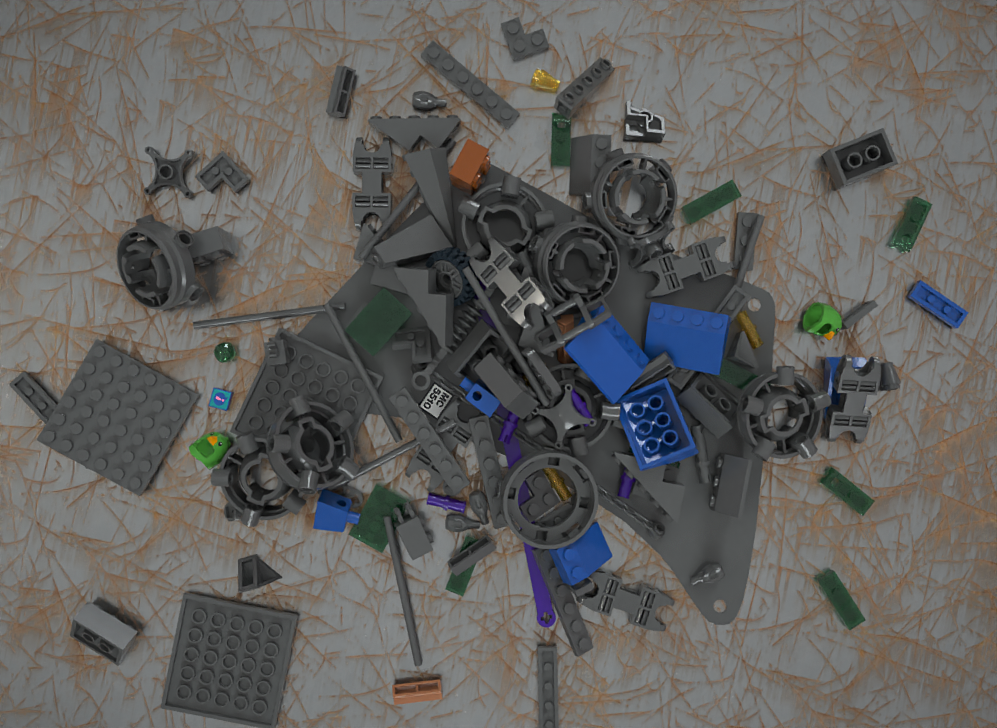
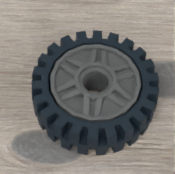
M447 247L432 254L425 266H427L426 268H437L436 292L454 293L455 307L469 301L476 295L462 270L469 266L475 277L476 274L469 263L471 257H465L466 252H460L459 248Z

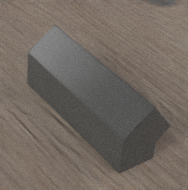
M337 65L326 109L328 115L336 117L345 116L356 70L347 66Z
M664 351L648 362L643 373L630 386L633 392L655 383L676 369L668 353Z
M485 535L447 561L451 571L458 576L496 550L497 547L492 539Z

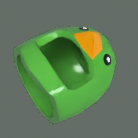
M813 303L803 316L802 323L805 331L824 336L828 340H831L842 328L841 315L836 309L826 303Z
M211 432L197 439L189 446V450L195 459L201 461L210 470L222 462L231 444L228 437L219 432Z

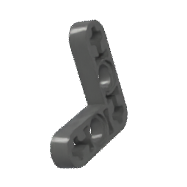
M527 347L521 351L547 397L551 400L561 394V388L532 347ZM513 358L509 363L516 369L514 372L517 375H523L522 369L516 359Z

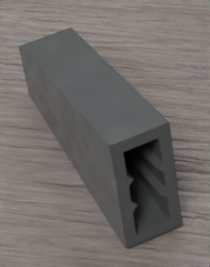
M429 215L374 246L371 251V258L376 265L384 269L427 259L439 250L452 247L433 216Z

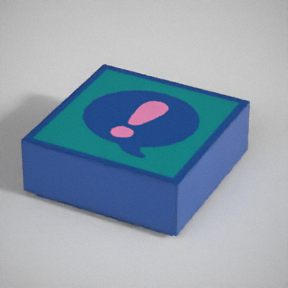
M214 387L208 406L229 411L234 392Z

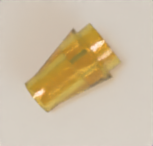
M536 68L531 79V83L535 84L534 87L549 89L555 92L560 84L559 80L544 69Z

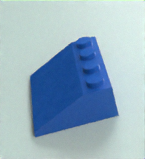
M651 302L644 353L650 359L649 361L666 351L673 360L675 367L720 375L731 317L725 314Z
M602 305L591 311L592 318L604 312L605 308ZM613 315L594 329H588L572 338L564 347L565 351L611 404H615L638 379L650 360ZM584 317L581 318L577 326L585 322Z
M667 378L624 395L616 402L620 403L619 418L640 471L681 461L699 453Z

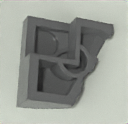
M626 101L624 139L661 143L665 136V118L652 114L645 108L640 110L632 106L631 101Z

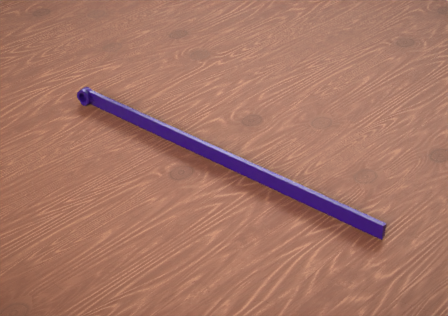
M480 280L479 284L483 291H485L486 286ZM477 294L474 295V298L478 300L479 298ZM480 309L479 311L483 316H478L479 321L483 319L496 328L487 311ZM500 403L497 407V414L506 420L509 410ZM513 435L510 444L503 442L508 469L522 458L519 441ZM525 482L522 483L519 489L518 506L530 498ZM523 542L537 608V621L542 627H550L556 621V614L552 609L550 594L531 551L536 547ZM544 612H547L548 615H552V617L549 618V621L541 619V617L544 616Z

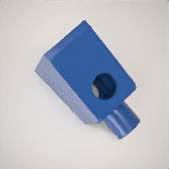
M465 377L459 387L468 392L465 399L489 417L492 416L501 403L484 381L479 378L474 383Z
M323 489L317 502L313 529L344 532L347 523L358 525L361 514L350 511L351 499Z

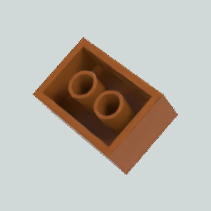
M468 138L449 172L451 184L471 196L474 191L478 192L482 184L481 177L483 175L486 176L491 167L489 149Z

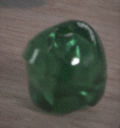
M229 342L217 345L213 351L216 359L221 363L230 362L236 355L233 345Z

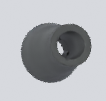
M893 362L881 364V387L884 388V391L900 389L899 384H901V381L893 366Z

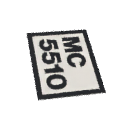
M434 382L419 403V407L438 421L455 395Z

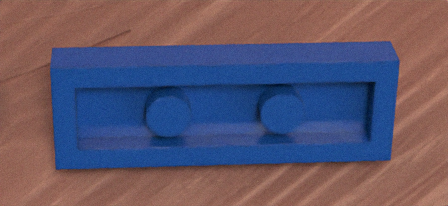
M921 280L917 281L907 296L954 329L959 328L969 313Z

